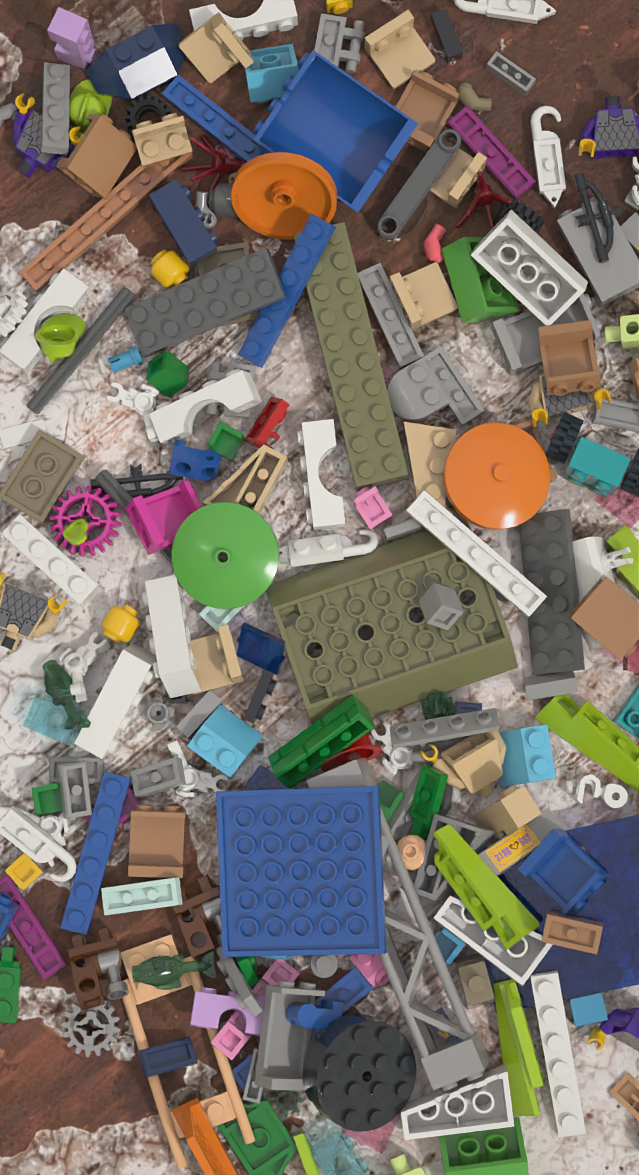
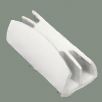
M595 536L572 542L578 601L582 600L603 574L614 582L612 569L633 563V558L620 559V557L631 552L629 547L607 553L603 537ZM581 627L583 636L590 649L596 647L604 648L600 642Z

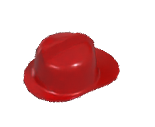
M368 732L342 752L324 762L321 770L327 772L361 758H366L369 761L381 755L383 752L382 747L373 744Z

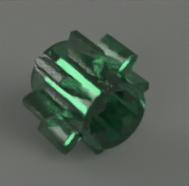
M443 692L431 693L427 697V702H422L425 720L456 714L453 698H447V695Z
M276 1090L278 1095L270 1097L271 1101L277 1102L274 1112L281 1109L284 1111L285 1117L288 1116L289 1111L292 1109L298 1113L297 1102H304L303 1097L297 1096L299 1091ZM285 1092H289L290 1097L295 1098V1101H291L289 1106H285L284 1101L279 1099V1097H284Z

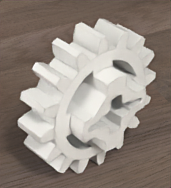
M5 287L3 292H0V336L2 334L6 337L9 332L14 331V325L21 323L22 315L27 312L24 309L28 305L25 301L27 298L15 287L11 289Z

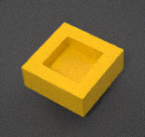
M325 0L327 13H345L349 8L353 7V0Z
M25 853L5 870L22 891L44 873L36 862Z

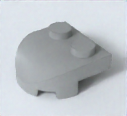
M424 357L397 372L388 387V396L393 413L398 418L414 423L424 421L428 416L450 404L449 399Z

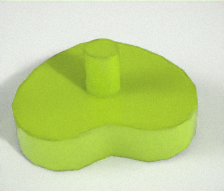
M85 519L75 520L64 530V538L72 545L82 544L87 539L86 530L88 529V523Z

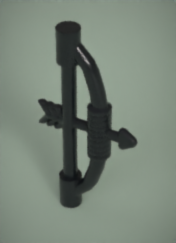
M578 173L574 175V180L578 192L581 193L587 214L575 216V218L579 220L578 228L587 226L590 223L597 246L595 250L599 263H605L609 261L608 253L613 245L614 223L612 215L616 214V216H619L623 212V208L614 206V209L610 210L607 200L604 199L597 186L586 180L584 173ZM588 188L598 201L599 214L594 215L587 193ZM602 218L607 233L606 245L602 244L595 219Z
M141 463L137 467L130 465L132 477L116 478L120 485L135 483L136 490L126 491L132 498L142 495L143 499L169 490L178 480H184L182 476L168 474L169 471L162 474L141 476ZM96 479L90 480L92 490L100 488L104 495L107 494ZM168 480V483L154 489H141L140 482Z

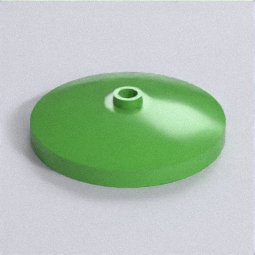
M215 502L194 511L181 524L173 541L172 564L179 583L196 601L217 609H234L250 604L269 588L275 578L279 565V546L272 527L257 511L236 502ZM221 552H225L228 555L226 562L219 558Z

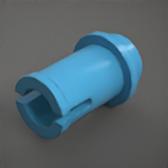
M130 346L128 351L109 357L108 361L111 363L112 371L116 374L135 364L139 366L143 358L138 347L132 348Z

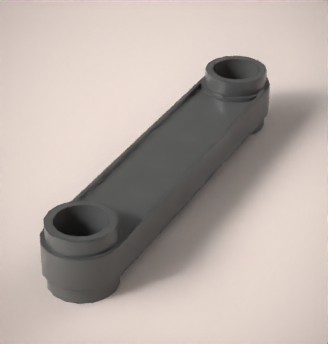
M447 129L440 133L380 218L377 229L383 239L393 240L399 236L460 149L461 137L455 130ZM446 137H453L457 143L453 147H446L442 141ZM387 222H392L397 228L392 233H385L382 230V226Z

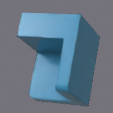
M441 927L435 935V939L445 963L450 966L465 943L444 927Z
M596 991L588 993L586 996L570 999L573 1015L572 1022L575 1027L608 1020L602 992Z

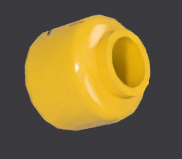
M163 250L152 259L151 274L165 289L173 288L188 281L189 265L176 251Z
M127 604L123 607L118 605L112 606L101 621V627L104 629L102 634L118 645L121 642L128 643L141 625L139 619L136 618L138 612Z

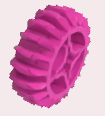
M77 486V495L73 496L72 492L67 490L66 494L69 499L65 501L63 497H59L58 501L62 504L61 508L55 505L52 507L59 514L50 516L52 522L58 523L52 525L50 530L52 532H59L54 536L56 542L63 540L60 545L63 550L71 545L69 549L71 555H74L79 548L80 557H85L87 549H89L90 555L94 557L96 556L95 548L98 547L104 553L106 550L102 544L106 542L109 546L114 545L112 540L109 539L110 535L119 537V533L113 530V528L122 527L121 522L114 520L121 517V512H112L118 505L115 501L108 503L111 499L108 493L101 498L102 490L100 488H97L93 495L91 486L86 487L85 493L82 492L80 486ZM84 502L77 514H69L67 516L73 506ZM92 502L101 505L105 509L107 519H101L93 515ZM88 514L89 519L94 522L88 523V529L86 530L87 539L80 545L70 544L63 536L65 524H71L78 519H85V516ZM105 527L99 537L88 541L93 530Z

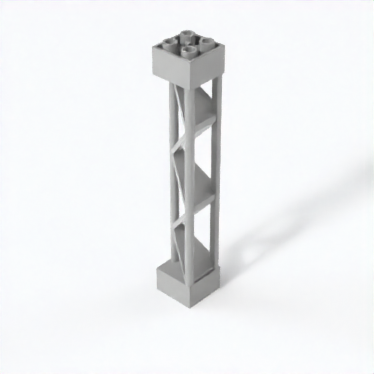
M366 758L353 760L306 780L309 788L377 786ZM380 806L383 869L388 853L419 928L385 908L387 953L379 954L417 1046L433 1090L441 1088L442 1091H447L456 1087L461 1079L467 1078L469 1082L483 1076V1072L487 1071L486 1067L491 1060L479 1031H473ZM387 924L423 940L410 978H408ZM428 951L459 1026L417 1000L416 993ZM427 1023L459 1038L437 1047Z

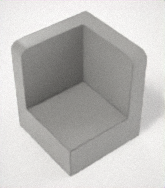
M433 583L419 600L426 623L445 630H449L463 613L456 591L437 583Z

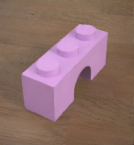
M58 7L47 30L50 40L57 42L54 48L57 59L86 70L88 64H92L97 55L88 20Z
M201 987V992L195 991L190 1026L217 1030L221 1014L227 1010H236L244 1017V1034L260 1036L263 1012L252 1016L247 1008L242 1010L234 998L238 992L228 991V996L217 995V989ZM255 995L263 1010L265 996Z

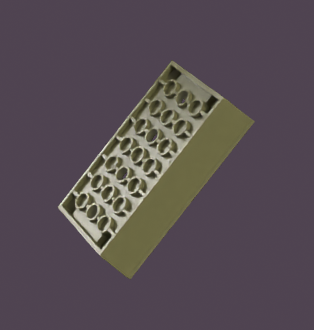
M464 518L459 519L461 523L471 530L467 520ZM427 530L379 546L371 553L347 557L344 560H338L271 583L266 590L311 725L352 695L368 708L371 715L370 718L518 668L512 641L493 587ZM433 583L454 589L463 609L462 615L449 630L427 624L425 617L420 623H414L409 618V612L412 609H421L419 600ZM462 592H472L475 595V602L469 606L462 604L460 601V594ZM370 626L374 631L373 637L370 640L360 639L358 636L360 627ZM312 643L320 644L323 648L321 656L317 658L310 657L307 654L308 646Z

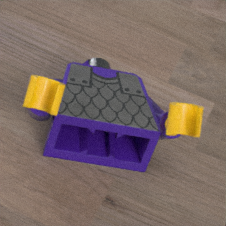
M22 93L15 100L16 106L19 109L16 111L13 124V143L17 154L23 158L17 167V171L30 178L36 167L46 173L51 172L53 169L57 170L56 165L60 158H69L80 141L81 137L79 138L78 131L81 127H74L70 130L67 155L41 152L42 115L34 110H31L29 113L28 109L34 105L35 100L33 97H30L28 104L25 105L22 100L24 93Z
M620 96L606 97V109L597 110L595 117L587 121L580 134L578 155L581 156L582 152L586 151L590 153V159L639 156V116L635 115L633 108L621 109Z
M639 1008L614 1009L607 1016L608 1020L603 1021L599 1028H593L590 1031L588 1044L594 1040L598 1041L596 1050H601L604 1047L607 1034L639 1052Z

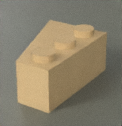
M404 422L403 431L415 499L423 491H426L445 508L447 494L443 482V469L447 454L455 443L456 430Z
M263 445L228 480H225L210 497H207L202 502L203 505L206 506L215 502H236L246 505L261 514L288 464L287 456Z
M516 784L508 787L498 794L500 798L498 801L472 816L478 826L495 831L489 840V844L500 839L505 834L507 835L542 814L524 785L517 788Z

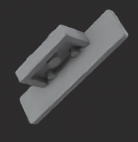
M496 708L393 725L390 726L392 748L420 744L421 750L424 752L432 750L428 744L434 745L437 749L448 748L471 735L497 731L500 728Z

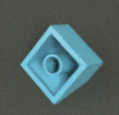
M293 43L250 50L254 63L245 68L250 102L265 103L270 101V99H275V97L281 98L285 93L282 87L289 76L295 77L299 72Z
M220 704L203 723L187 747L233 779L263 735Z
M547 724L500 733L506 745L504 763L502 764L503 774L499 778L500 788L556 778Z

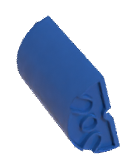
M313 50L310 55L305 52L297 64L301 69L295 77L289 76L282 87L285 91L281 99L275 97L267 110L271 114L265 122L260 120L252 133L256 135L253 140L272 153H293L318 163L332 177L337 188V198L359 212L418 123Z

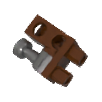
M209 875L195 880L200 894L193 898L190 897L186 885L181 886L183 905L172 906L192 958L216 948L207 928V922L214 921L220 932L216 939L219 946L222 945L220 888L215 887Z
M108 927L95 932L96 943L87 945L85 935L81 934L71 937V949L68 950L77 1002L81 1011L105 1004L98 975L107 974L110 983L106 986L108 999H120L129 994L127 983L121 981L119 969L122 967L120 949L116 937L113 938Z

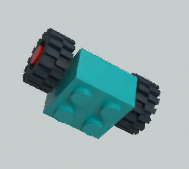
M564 412L559 425L556 426L550 439L551 442L545 455L565 464L574 445L575 450L563 474L568 477L567 480L578 486L588 485L592 487V492L606 497L607 494L610 496L614 494L625 471H627L620 489L639 497V448L631 462V458L584 437L579 439L577 435L584 420Z

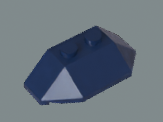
M176 23L151 25L106 49L88 67L85 73L98 95H107L133 101L139 96L176 78L185 57V53L179 47V43L184 37Z

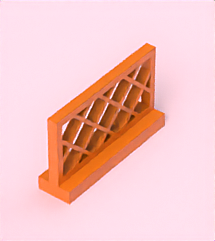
M198 1098L172 1109L173 1116L205 1175H239Z

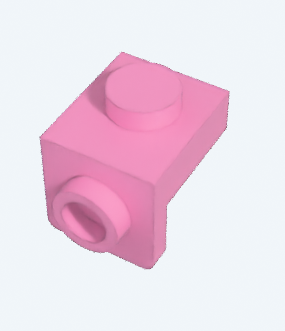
M367 486L355 494L356 499L353 500V505L369 530L374 529L393 516L379 495L376 486L371 489Z
M352 954L349 957L375 989L389 981L379 954Z

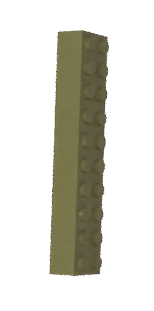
M345 222L333 225L336 229L312 272L305 289L355 489L358 492L367 486L371 489L375 486L379 487L408 480V471ZM301 233L293 234L294 244Z

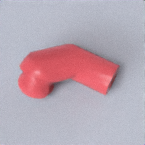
M439 224L434 225L424 241L427 258L438 264L444 260L439 241L446 232V229Z

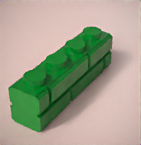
M354 695L344 700L329 713L322 716L314 724L268 756L274 776L288 789H291L321 767L328 759L339 754L375 728L368 708Z

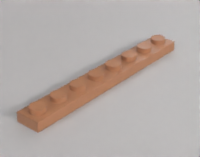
M192 153L145 167L141 164L112 189L106 199L102 198L19 271L20 275L37 293L48 285L55 273L58 272L60 274L63 268L66 269L149 194L193 157Z

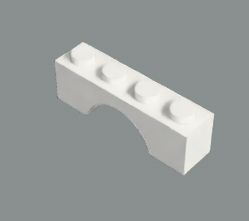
M263 0L260 8L254 14L245 18L229 17L223 14L215 4L189 10L194 31L219 12L241 40L249 36L262 37L275 30L288 31L298 25L294 0Z
M64 268L60 274L57 272L52 276L48 283L49 288L44 294L40 293L35 298L31 311L28 314L22 315V322L16 324L17 328L13 334H8L0 344L1 355L27 375L44 355L38 341L35 339V334L44 320L58 312L76 314L91 295L89 287Z
M240 369L232 370L225 375L226 378L218 382L217 380L209 381L203 384V389L199 391L185 392L179 396V400L173 403L164 402L156 406V411L149 413L160 443L171 445L175 443V439L182 440L192 435L195 416L208 404L221 402L231 411L240 413L262 403L251 373Z
M334 420L302 422V430L297 431L299 446H304L305 456H301L300 460L302 472H307L308 482H303L305 498H310L311 508H306L307 523L313 524L314 531L344 528L345 517L342 497L327 491L321 484L318 476L319 467L324 458L336 450Z
M20 514L1 533L82 608L101 590L90 577Z

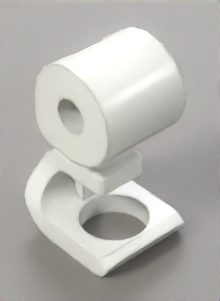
M592 774L580 777L574 797L575 802L582 804L585 784H589L592 788V797H601L606 807L620 808L628 799L627 792L622 786L606 784L600 787V780Z

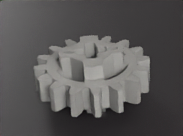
M104 1000V1005L89 1008L83 1020H75L81 1012L77 1003L71 1005L74 1012H65L64 1015L69 1018V1021L62 1022L61 1026L68 1028V1031L62 1034V1036L70 1037L71 1040L67 1046L71 1047L75 1044L77 1046L76 1054L85 1050L86 1057H90L92 1051H95L96 1055L100 1056L102 1055L101 1048L109 1051L112 1049L109 1042L116 1043L118 1041L114 1032H120L121 1027L115 1026V1022L121 1018L120 1016L113 1017L112 1013L116 1008L111 1007L107 1009V1000ZM99 1011L105 1014L108 1022H104L100 1018ZM91 1020H93L95 1026L101 1027L93 1031L92 1034H90L88 1028L82 1026L88 1024ZM74 1031H78L83 1036L84 1043L77 1038ZM108 1034L103 1042L95 1045L98 1035Z

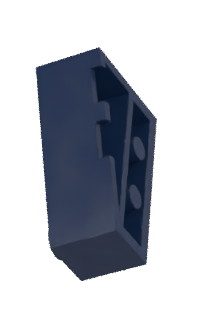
M177 179L149 194L151 207L155 212L157 211L163 221V226L169 231L175 245L190 268L217 252L215 244L219 243L213 230L209 229L207 231L202 223L205 217L198 206L193 208L189 199L192 196L185 184L180 186Z

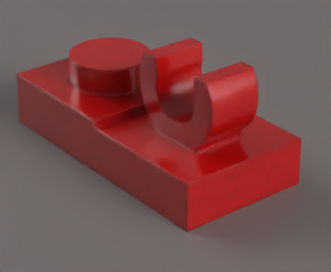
M271 397L244 441L250 446L260 448L263 445L268 446L267 439L270 436L279 440L280 436L278 433L272 430L284 420L287 414L286 410L290 404L283 399Z

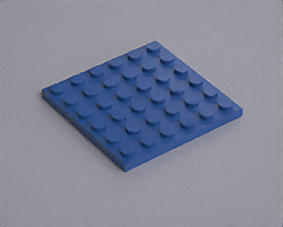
M379 786L216 792L223 957L387 953Z

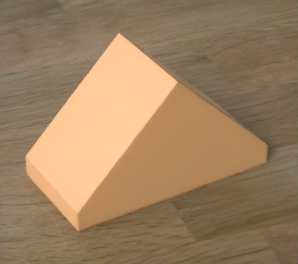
M627 1073L609 1092L639 1121V1082L630 1073Z

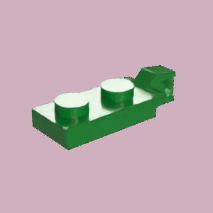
M429 764L421 766L409 816L412 817V822H414L411 835H417L424 840L428 838L434 814L439 813L448 774Z
M13 946L2 947L0 960V1022L17 1023L22 968H20V961H15L16 947Z

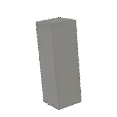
M497 51L487 63V71L525 97L535 85L536 78Z
M574 671L524 678L527 701L577 692Z
M209 690L176 727L190 739L223 701Z
M259 1047L254 1048L242 1099L255 1103H260L263 1087L255 1086Z

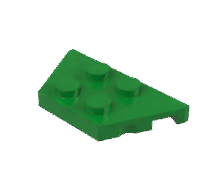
M268 1099L261 1100L260 1103L243 1102L256 1141L245 1144L236 1118L219 1124L218 1127L249 1175H282L297 1149L294 1139Z

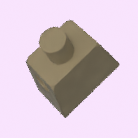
M475 953L454 959L467 1009L494 1003L495 998L483 957Z

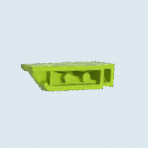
M624 526L605 542V547L610 552L624 549L625 547L630 548L631 552L620 557V559L633 558V563L617 567L614 572L639 598V542L630 528Z
M568 694L553 696L535 716V719L543 725L547 724L548 729L639 793V746L588 700L579 707Z
M450 824L434 832V837L438 840L439 849L434 855L435 865L483 931L493 925L504 947L509 949L540 926L536 918Z
M513 979L496 982L494 984L500 1045L503 1065H505L508 1072L513 1115L538 1116L540 1115V1106L535 1088L544 1086L543 1077L517 984Z

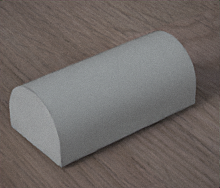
M71 761L57 764L63 818L71 819L92 815L86 761Z

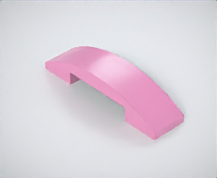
M276 959L252 991L254 995L265 996L266 985H278V980L294 982L300 973L284 960ZM234 1012L211 1042L214 1047L230 1060H233L251 1036L244 1034L245 1020L240 1012Z

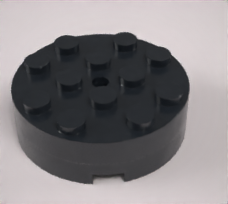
M350 1014L339 1017L330 1022L329 1025L331 1027L320 1038L315 1037L308 1048L303 1065L304 1089L308 1099L314 1104L319 1113L342 1128L359 1132L375 1130L392 1121L407 1104L416 1080L415 1055L407 1038L395 1027L366 1014Z

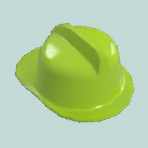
M89 79L80 82L74 88L69 100V131L74 127L80 126L81 128L78 131L79 138L85 133L91 123L87 120L89 114H104L108 116L112 104V97L98 95Z
M57 314L44 322L36 332L35 339L39 342L42 353L48 356L51 363H54L59 358L69 357L73 354L77 340L84 332L86 324L80 316L75 314Z

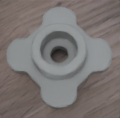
M156 697L152 700L149 708L143 711V718L154 723L156 729H163L165 722L174 716L175 711L172 707H167L161 698ZM157 711L161 712L160 716L156 715Z

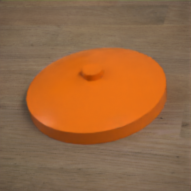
M275 152L257 156L249 160L238 170L232 185L231 201L237 216L252 230L275 239L294 240L293 234L302 232L310 214H314L330 223L336 211L337 188L330 174L315 161L293 153Z
M486 423L470 429L453 444L444 463L443 482L450 503L465 520L484 529L505 530L521 525L534 516L541 508L549 491L550 469L541 446L527 432L506 423Z

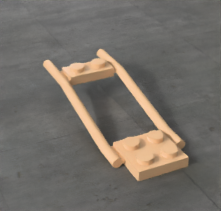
M172 934L120 952L128 975V979L122 981L127 983L129 994L123 997L122 1000L138 1050L149 1048L136 1008L137 1004L190 985L193 986L194 992H201V987H204L194 957L189 956L180 959ZM207 1029L211 1042L219 1033L218 1029ZM212 1045L227 1091L200 1100V1103L213 1127L236 1118L245 1144L252 1143L256 1140L228 1058ZM159 1076L150 1077L148 1081L177 1168H183L188 1163L179 1138L185 1136L173 1116V1111L170 1112Z

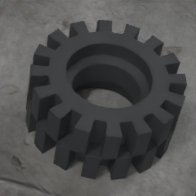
M147 94V98L143 99L141 95L138 97L139 101L133 100L131 102L132 106L127 107V114H125L126 126L131 137H134L132 130L137 129L136 125L139 124V119L145 112L156 113L159 117V122H162V117L172 114L170 107L167 106L164 100L161 101L158 96L152 98L151 94Z
M513 199L511 204L501 202L493 216V220L497 224L512 210L537 234L544 224L542 216H539L538 212L532 211L533 208L525 206L522 202L519 203L516 199Z

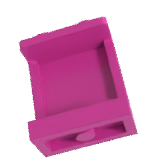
M186 479L177 487L143 499L142 495L132 498L125 510L147 554L150 555L173 546L175 535L181 524L189 515L201 508V505L198 501L196 489Z

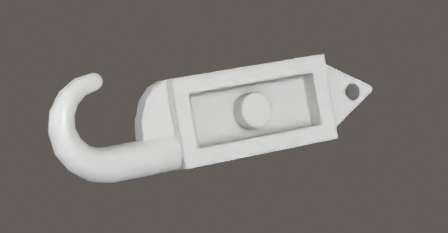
M454 0L455 5L465 12L537 24L538 20L556 13V10L543 0H478V3Z
M542 106L533 112L530 122L539 194H543L551 206L555 208L562 192L566 190L560 139L554 132L542 131L541 116L550 113L556 118L557 122L561 121V116L557 109L551 106Z
M364 529L359 530V534L368 536L370 542L360 545H352L348 537L340 534L289 540L287 545L279 549V561L290 563L291 567L344 560V557L365 555L376 549L378 537L373 531Z
M0 806V834L35 862L46 863L55 856L64 862L67 866L66 873L63 875L51 873V879L64 882L74 876L76 862L68 851L56 843L53 837L14 806L11 808Z

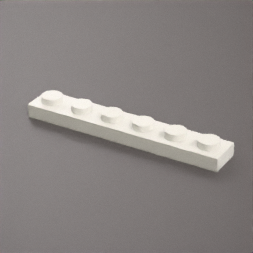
M423 491L406 510L412 518L528 618L547 597L426 491Z
M558 970L531 974L558 1136L566 1137L586 1134Z

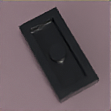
M263 670L244 716L245 721L255 725L257 719L262 720L267 708L266 705H263L266 695L272 696L277 681L273 680L274 673Z

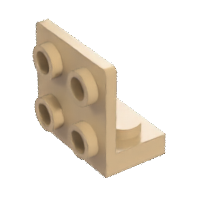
M409 10L365 37V50L392 89H396L410 80L414 70L420 73L435 63L434 56L413 28L414 17Z
M219 12L179 43L180 49L209 83L215 81L239 62L245 68L254 63L248 47Z
M177 113L162 117V122L152 124L151 121L139 123L136 125L137 129L132 130L143 167L193 153L184 117H178Z
M443 139L442 143H443L444 146H446V147H453V146H454L452 143H450V142L447 141L446 139ZM459 149L430 192L456 209L477 180V172L484 170L487 157L478 152L473 158Z
M436 262L404 277L401 276L400 272L390 276L389 282L412 330L458 309L451 290Z
M228 624L218 627L219 633L192 640V643L188 644L192 648L197 670L193 671L201 686V692L192 693L193 695L244 682Z

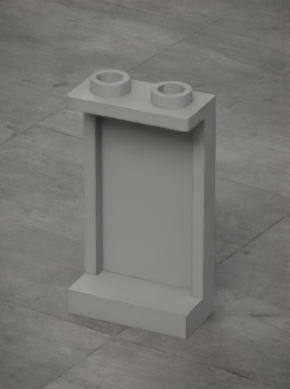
M592 197L589 200L594 215L599 214L598 201L595 197ZM582 203V207L575 211L569 209L558 216L559 219L556 221L555 228L557 231L560 230L596 295L595 302L601 308L639 288V260L615 216L612 215L614 237L612 248L608 253L609 261L599 263L595 250L597 246L590 223L587 226L578 228L579 220L575 218V216L587 214L584 203ZM602 218L595 219L602 244L606 245L607 233Z
M582 293L551 324L558 325L591 320L593 343L599 340L600 332H602L599 319L597 317L593 318L591 313L592 303L587 293ZM531 311L505 321L501 318L492 322V332L510 375L542 364L538 342V327L546 325Z
M278 980V985H266L255 1086L270 1090L305 1091L303 1065L310 1046L312 1028L290 1024L287 1020L286 1012L289 1005L293 1002L299 1001L315 1005L316 996H325V991L316 989L315 983L300 982L299 987H295V982Z

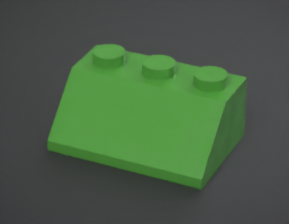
M463 237L442 248L445 265L448 269L452 283L451 286L463 323H480L519 312L515 296L471 256L475 246L484 237Z
M519 1117L513 1118V1127L439 1136L444 1175H529Z

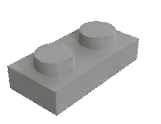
M179 757L131 771L134 795L140 799L186 784L182 758Z

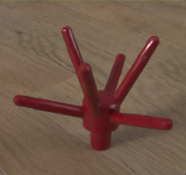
M192 135L188 137L191 142L213 156L212 163L181 167L180 172L206 170L190 178L192 182L216 173L208 190L209 194L218 184L222 173H228L229 170H239L241 168V160L230 159L228 155L224 154L223 149H219L218 153L205 135L201 136L204 143Z
M478 171V180L475 182L476 188L474 190L475 198L455 227L460 228L479 204L484 206L492 230L495 227V222L490 204L493 200L511 204L512 200L492 192L491 187L485 183L482 172Z

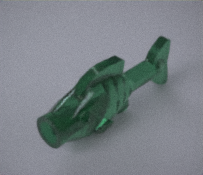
M56 660L45 662L42 666L45 692L53 698L52 701L55 706L62 705L68 716L64 728L66 730L77 727L89 728L91 722L78 714L73 703L76 697L70 691L72 678L58 665Z
M213 950L206 952L201 960L183 962L182 954H177L173 957L158 955L143 961L137 966L131 967L133 983L141 982L161 990L181 987L179 978L184 973L203 971L205 975L216 978Z

